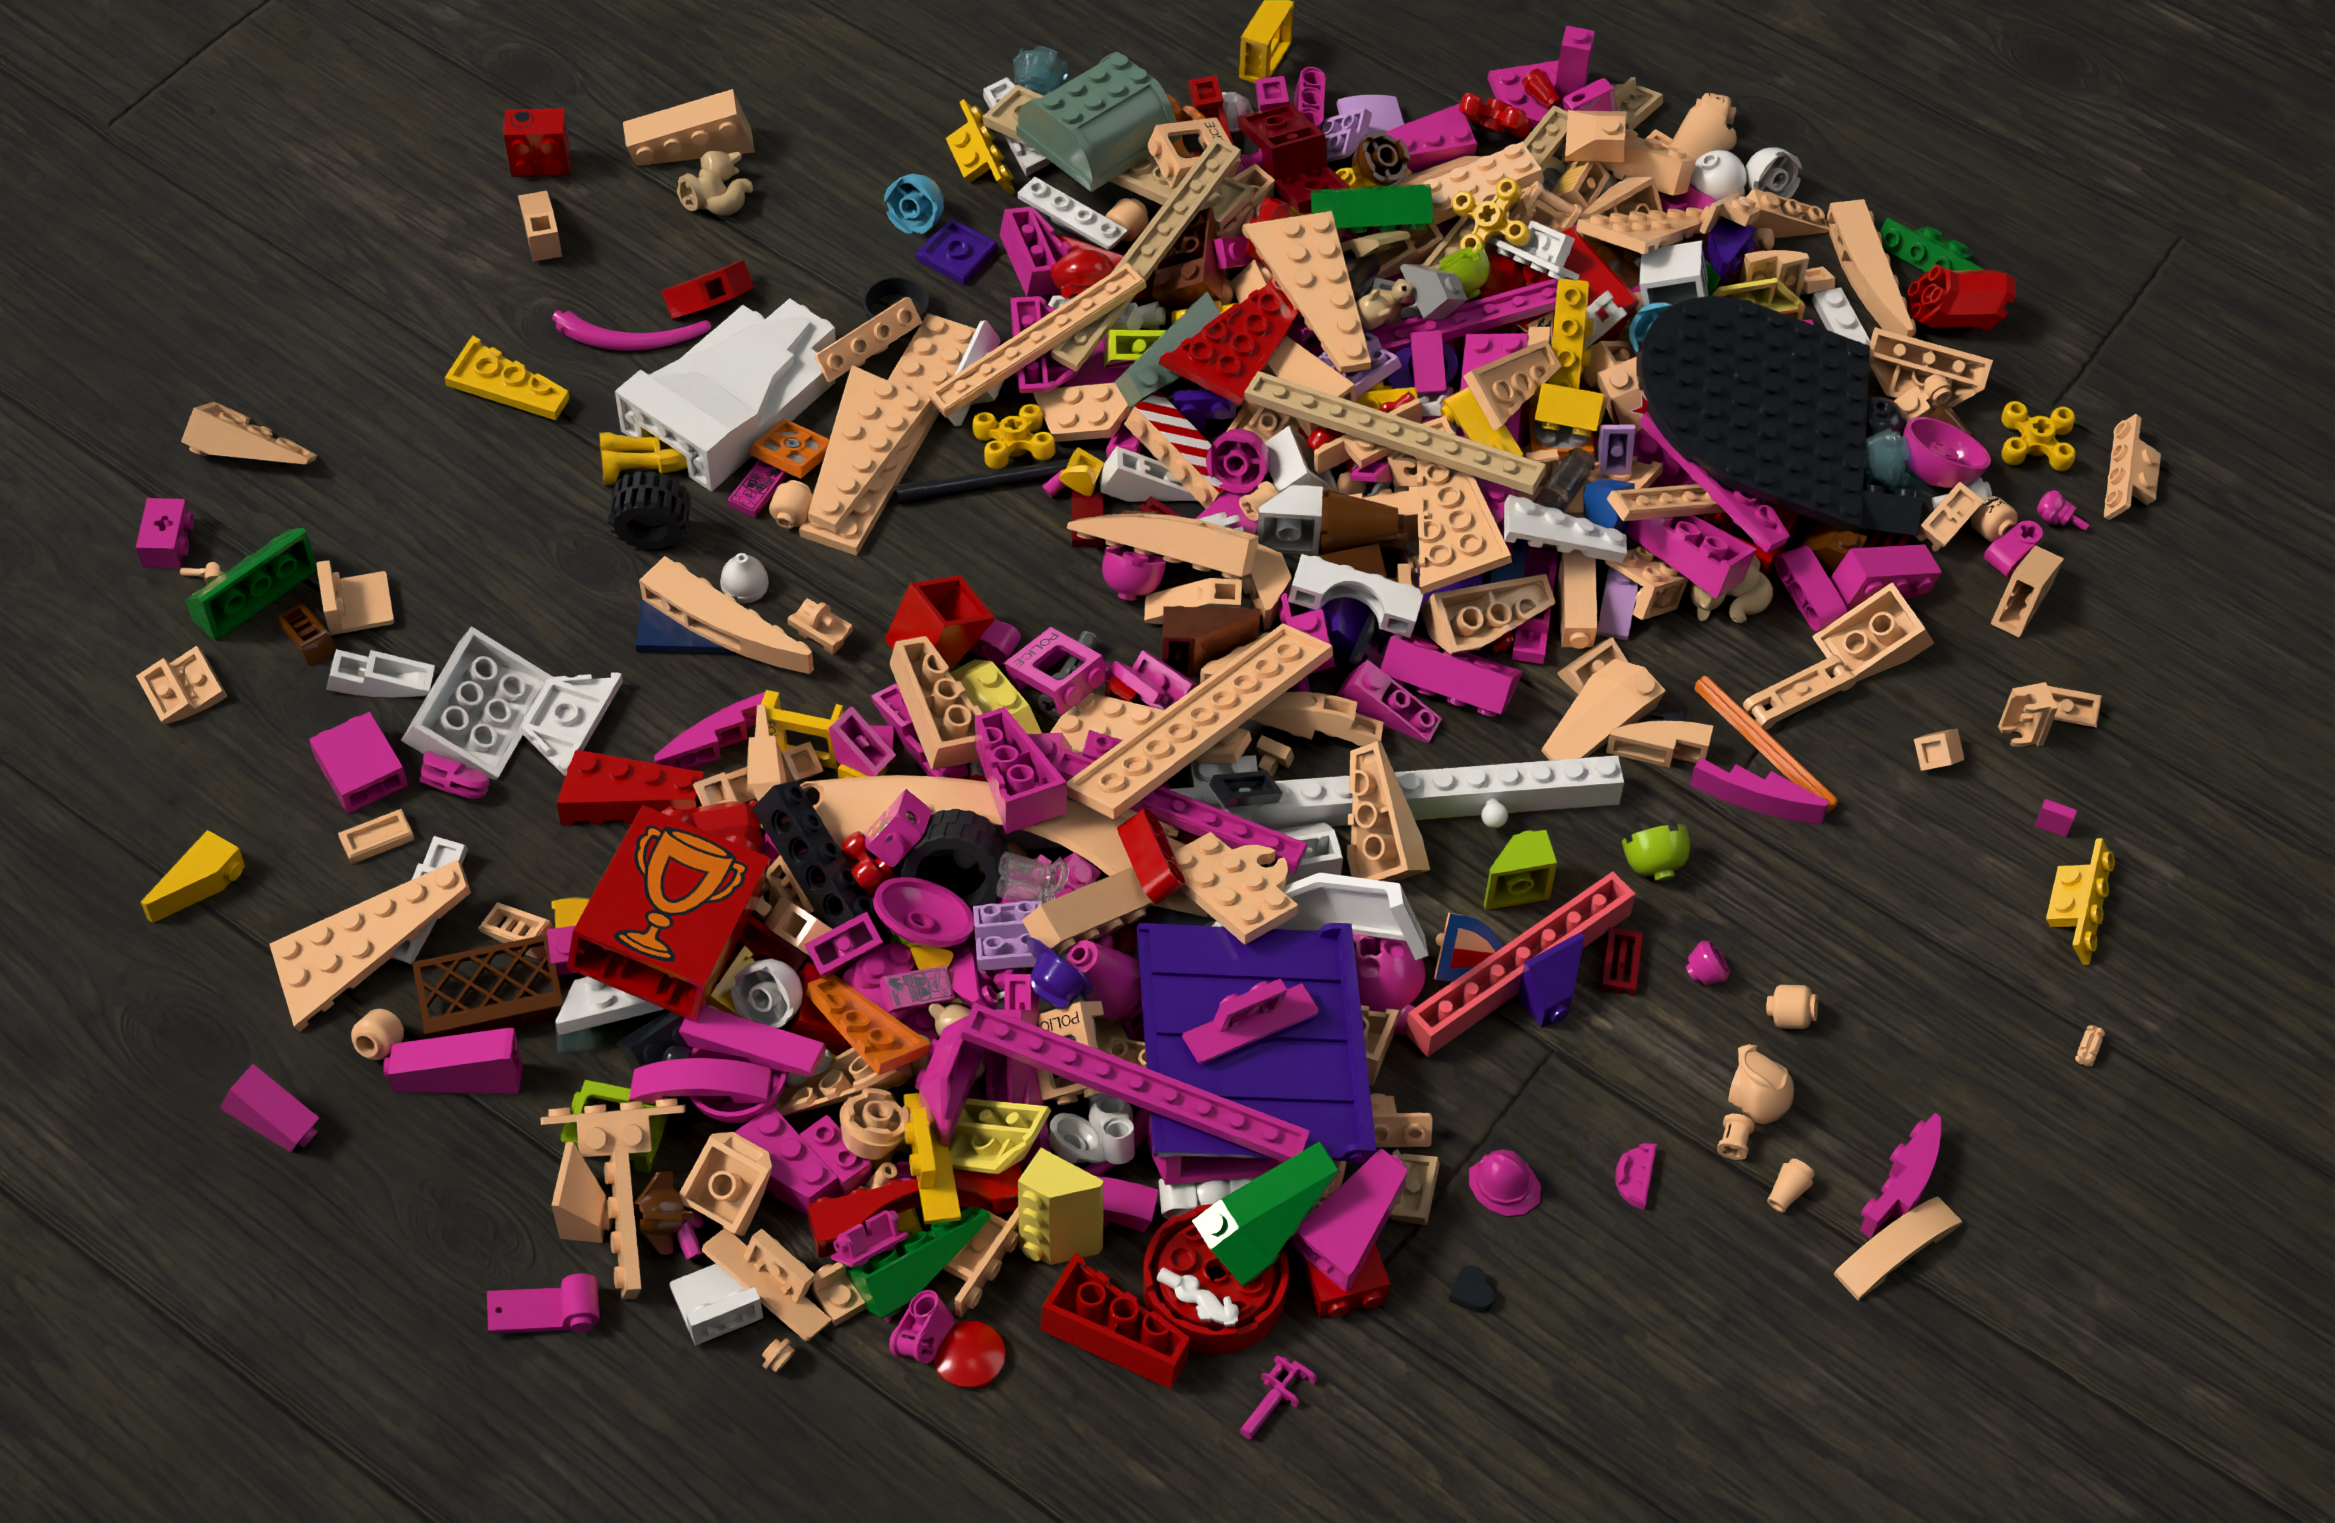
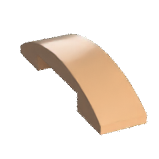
M811 742L782 751L786 783L796 780L798 783H801L823 772ZM747 767L728 774L723 772L693 784L702 806L730 801L746 804L750 800H757L754 794L748 793Z
M1938 1196L1910 1210L1875 1235L1834 1272V1276L1859 1301L1882 1284L1889 1273L1931 1242H1939L1958 1228L1963 1221Z

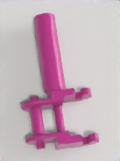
M1276 1356L1274 1359L1276 1366L1269 1374L1263 1373L1261 1375L1264 1385L1270 1386L1273 1389L1269 1391L1240 1429V1433L1245 1438L1252 1439L1281 1400L1285 1403L1290 1400L1291 1405L1297 1407L1300 1403L1299 1399L1285 1389V1387L1293 1377H1300L1303 1380L1308 1377V1381L1311 1384H1315L1317 1381L1316 1375L1295 1360L1291 1364L1287 1358ZM1283 1369L1289 1374L1281 1383L1275 1378Z

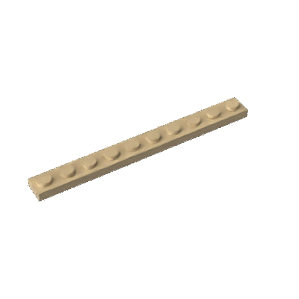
M1554 105L1523 142L1541 169L1566 140L1568 112ZM1461 217L1423 265L1429 267L1433 265L1434 268L1438 269L1441 267L1439 260L1461 250V240L1464 236L1474 231L1475 220Z
M1215 136L1112 273L1126 263H1129L1146 282L1240 158L1241 149ZM1134 296L1054 347L1051 351V358L1078 372Z
M1258 371L1244 392L1245 401L1531 495H1533L1545 474L1546 464Z

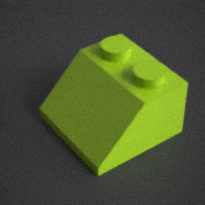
M1528 830L1518 835H1513L1490 868L1484 900L1485 910L1550 899L1557 861L1546 830Z

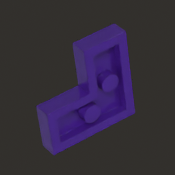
M1210 390L1174 391V407L1203 437H1207L1206 419L1236 418V403Z

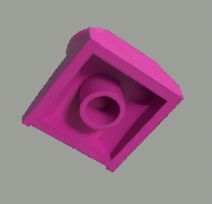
M890 943L860 958L845 971L841 979L888 1012L879 980L883 976L917 970L914 967L915 961L910 948L901 943ZM925 1007L889 1014L900 1021Z

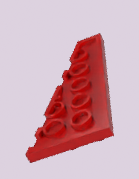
M1273 277L1266 286L1248 294V298L1242 303L1234 304L1203 326L1202 331L1191 339L1188 337L1180 342L1179 347L1174 351L1163 354L1159 359L1158 365L1241 406L1245 400V390L1256 373L1264 371L1299 317L1300 311L1294 308Z

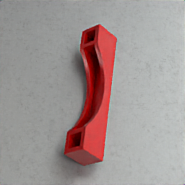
M1019 1162L999 1174L953 1169L959 1206L969 1208L975 1205L994 1215L1013 1211L1018 1207V1180L1022 1176ZM917 1178L906 1181L893 1180L882 1187L870 1190L860 1188L852 1191L849 1195L837 1198L823 1197L812 1204H808V1221L818 1257L823 1258L837 1253L833 1243L837 1240L838 1234L858 1224L864 1225L865 1233L867 1234L865 1221L884 1210L889 1212L893 1210L899 1214L909 1209L922 1207Z

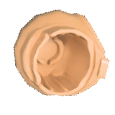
M1747 1044L1738 1048L1739 1066L1731 1084L1728 1101L1741 1108L1743 1115L1751 1117L1754 1122L1767 1125L1779 1120L1790 1109L1794 1097L1793 1081L1785 1067L1757 1052V1045Z

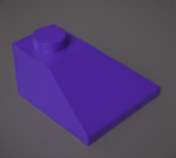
M1581 932L1524 963L1517 998L1541 1028L1551 1022L1558 1023L1569 1014L1585 938Z

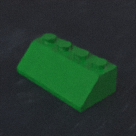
M1430 184L1311 191L1312 214L1332 211L1336 230L1337 228H1349V233L1367 232V227L1379 226V231H1396V225H1408L1409 230L1427 229V223H1433Z
M303 527L287 530L279 537L273 538L254 554L247 556L229 571L222 573L207 586L194 592L192 596L185 600L192 620L216 641L318 571L307 531Z

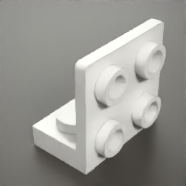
M717 1264L670 1282L671 1291L695 1346L763 1319L761 1301L756 1288L753 1287L746 1290Z

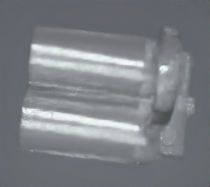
M1005 852L1001 856L998 865V872L1001 877L997 883V896L1015 902L1042 900L1043 904L1055 899V895L1062 891L1066 885L1069 874L1068 865L1060 859L1049 865L1042 861ZM1060 869V878L1056 884L1057 870Z

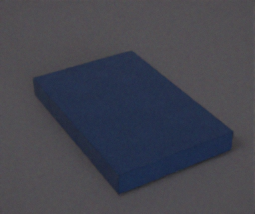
M641 596L636 637L637 652L733 654V651L690 631L644 601ZM732 596L738 603L737 596Z

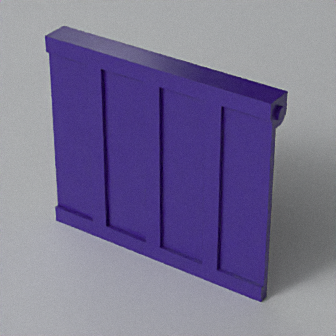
M1153 923L1138 924L1137 941L1147 1069L1309 1130L1310 1132L1303 1151L1321 1142L1333 1161H1351L1352 1163L1365 1164L1375 1154L1376 1142L1352 923H1328L1323 925L1319 931L1272 929L1246 945L1225 927ZM1281 979L1287 989L1302 983L1319 1010L1317 1015L1204 1064H1199L1182 1037L1183 1033L1213 1021L1219 1004L1224 998L1232 994L1240 996L1247 993L1252 987L1263 981L1271 983ZM1150 1111L1153 1157H1171L1173 1155L1274 1159Z

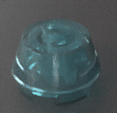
M1035 45L1034 50L1027 51L1022 47L1018 52V56L1013 60L1015 86L1020 85L1045 96L1062 86L1067 80L1068 62L1067 60H1059L1057 58L1058 52L1047 47Z
M1886 429L1865 440L1864 480L1867 484L1882 486L1890 490L1908 484L1910 474L1904 473V470L1906 468V459H1910V450L1906 436H1900L1901 431Z

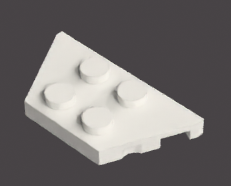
M617 672L611 673V678L592 679L591 674L578 675L573 678L566 676L550 677L521 725L522 734L564 776L567 775L575 750H584L623 682L622 674Z
M586 976L585 978L574 980L556 1019L558 1035L663 1010L664 1008Z

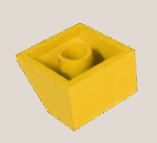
M1542 383L1535 420L1542 421L1541 428L1560 431V426L1565 425L1573 427V434L1591 436V431L1599 432V426L1602 423L1609 395Z

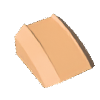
M734 1132L712 1134L679 1193L683 1205L697 1210L720 1223L728 1231L744 1236L760 1204L770 1177L772 1164L769 1152Z

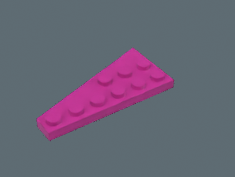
M1649 413L1643 414L1639 423L1647 430L1649 436L1655 439L1668 452V455L1688 472L1691 479L1697 482L1710 495L1711 499L1727 512L1733 522L1740 526L1758 547L1767 553L1785 544L1790 535L1772 507L1764 505L1762 500L1740 493L1715 481L1708 476L1709 471L1693 459L1689 462L1685 460L1663 437Z

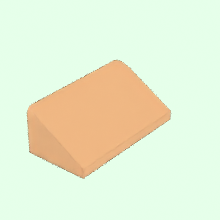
M1611 637L1598 643L1557 674L1579 694L1590 677L1614 659L1628 662L1614 638Z
M2048 686L2058 707L2054 720L2096 728L2101 695Z

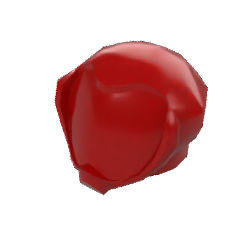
M1077 249L1069 252L1051 266V278L1055 286L1060 290L1061 297L1069 299L1071 295H1079L1110 275L1116 265L1106 254L1095 249Z

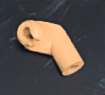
M890 1162L883 1163L868 1180L866 1187L859 1186L857 1189L866 1188L870 1190L884 1186L897 1175L896 1167Z

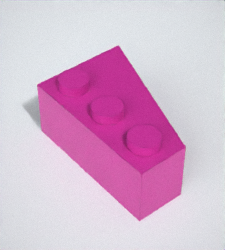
M1033 207L1005 209L1000 238L1026 297L1060 294V290L1055 286L1051 278V266L1071 251V247L1067 242L1062 243L1054 235V229Z

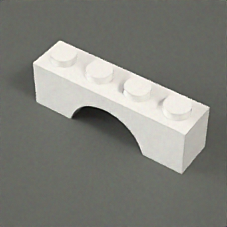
M1301 554L1288 602L1318 610L1332 599L1341 597L1354 598L1362 601L1373 610L1378 619L1379 629L1410 638L1424 594L1421 595L1420 589L1412 584L1398 583L1385 579L1378 574H1368L1355 570L1348 565H1338L1324 561L1317 556Z

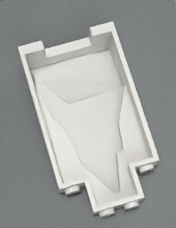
M790 298L766 319L760 313L753 312L742 305L679 360L649 375L639 370L615 391L621 432L633 437H652L651 434H653L686 456L689 477L712 492L752 457L749 455V448L752 443L784 418L793 421L835 383V380L827 382L815 359V355L836 342L835 327L828 320L821 319L806 306L799 305Z

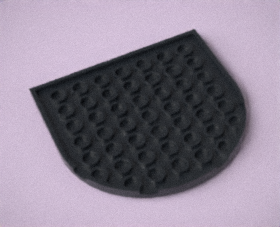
M1704 296L1681 301L1662 312L1653 321L1642 338L1636 359V375L1639 390L1644 391L1648 402L1647 412L1669 444L1685 460L1689 462L1693 459L1709 471V477L1728 488L1845 531H1851L1856 534L1861 528L1863 494L1860 493V490L1863 491L1870 346L1780 313L1779 311L1755 304L1752 301L1731 297Z

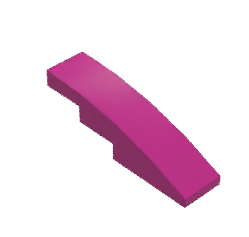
M1527 548L1523 578L1546 574L1553 593L1558 553ZM1551 607L1516 627L1512 660L1544 663Z
M897 683L871 695L872 702L887 724L894 726L895 735L928 776L961 779L969 775L966 764L931 770Z
M765 692L736 702L686 730L654 755L655 764L690 770L721 760L720 748L748 739L746 728L756 725L757 705H761Z
M1702 758L1694 766L1690 782L1691 786L1720 800L1754 812L1792 821L1821 824L1829 801L1770 771L1766 779L1738 765H1735L1729 773Z
M1004 974L1005 1009H998L996 1011L1037 1026L1039 996L1031 986V974ZM986 1048V1100L1021 1104L1031 1065Z

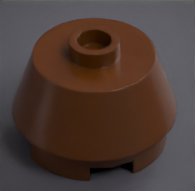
M1381 130L1366 134L1357 145L1352 158V170L1357 180L1366 187L1396 186L1405 177L1407 163L1410 161L1408 148L1402 139L1397 141L1392 136L1387 135L1388 131Z

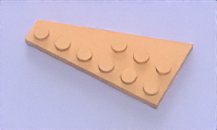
M1688 207L1686 212L1678 209H1668L1667 213L1649 210V214L1632 211L1629 216L1621 213H1611L1610 217L1592 214L1589 219H1578L1576 231L1646 254L1648 249L1657 250L1659 246H1668L1682 241L1683 236L1691 238L1693 233L1702 234L1699 232L1702 226L1699 219L1703 210Z
M1332 211L1242 225L1243 234L1256 247V253L1260 259L1265 260L1272 271V276L1294 308L1298 309L1303 315L1305 324L1310 331L1313 330L1321 341V347L1339 373L1370 369L1371 359Z
M851 366L808 511L810 522L835 533L929 411L931 399L858 367Z
M1446 416L1423 423V425L1454 434ZM1417 457L1419 580L1421 595L1512 563L1511 554L1474 476Z
M1090 693L1062 715L1050 733H1063L1072 746V752L1080 755L1089 730L1124 740L1164 710ZM1236 728L1195 760L1198 764L1237 763L1252 740L1250 731Z
M458 860L269 944L293 1025L299 1032L309 1025L307 1021L321 1009L325 1012L334 1005L332 1000L347 988H355L395 955L393 951L407 939L411 942L419 936L420 932L418 930L433 918H441L471 893L463 867Z

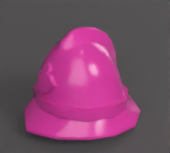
M1505 1149L1493 1151L1489 1155H1484L1478 1163L1469 1168V1186L1476 1199L1488 1210L1506 1217L1527 1214L1540 1204L1541 1184L1533 1170L1514 1151Z

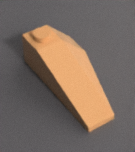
M1542 574L1433 593L1420 607L1429 637L1451 655L1481 649L1553 606L1556 602L1547 575Z

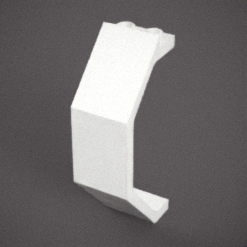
M1320 872L1285 885L1282 892L1298 904V915L1274 929L1319 931L1323 925L1328 923H1352L1353 934L1404 940L1407 942L1415 960L1429 956L1425 934L1400 883ZM1218 921L1212 925L1223 927Z

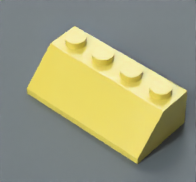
M1040 1148L1018 1180L1019 1249L1028 1258L1034 1261L1041 1260L1049 1265L1070 1261L1075 1252L1082 1258L1099 1254L1103 1249L1104 1181Z

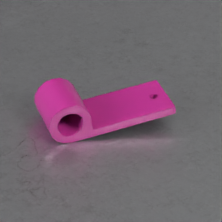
M579 1273L565 1277L561 1282V1288L487 1291L488 1334L572 1330L577 1333L590 1331L600 1321L597 1278L590 1274Z

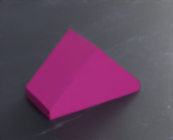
M852 706L828 728L837 762L864 774L876 776L896 756Z

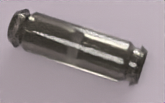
M1582 448L1569 450V456L1563 458L1533 503L1548 508H1556L1564 513L1589 478L1590 470L1595 469L1594 457Z

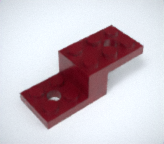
M1291 103L1237 117L1238 128L1261 148L1263 170L1275 180L1274 190L1299 214L1312 213V190L1351 188L1328 167L1325 134Z

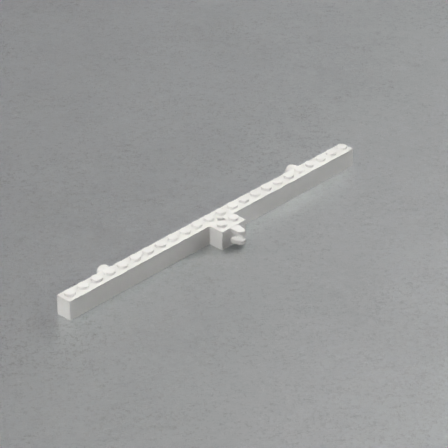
M1256 755L1241 756L1237 763L1198 764L1194 760L1190 763V788L1169 790L1228 812L1229 810L1224 809L1216 798V794L1209 786L1213 775L1258 771ZM1618 755L1394 772L1414 820L1481 815L1484 824L1490 828L1502 827L1508 819V813L1619 805L1624 785ZM1350 776L1275 781L1283 792L1279 802L1264 804L1259 807L1254 813L1253 822L1272 830L1325 822L1330 827L1348 825V814H1352L1353 794L1349 791ZM993 824L1000 829V833L1005 837L1006 841L1018 844L1023 850L1064 847L1061 844L1023 830H1016L1006 834L1003 825ZM942 849L926 856L953 855L955 864L963 869L972 868L978 862L969 854L954 849ZM845 852L842 853L846 859V857L848 856L845 854ZM870 853L874 860L878 858L873 853Z

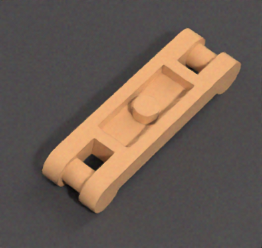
M1833 655L1752 695L1745 700L1743 708L1749 715H1754L1756 722L1763 729L1768 730L1776 722L1840 690L1846 691L1857 682V678L1851 671H1846L1843 667L1844 662L1838 655ZM1770 704L1773 708L1766 711L1763 706Z

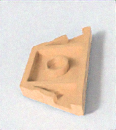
M1115 383L1060 387L1050 392L1033 393L1038 406L1043 411V417L1055 442L1113 437L1120 429L1123 420L1128 418L1134 408L1128 406Z

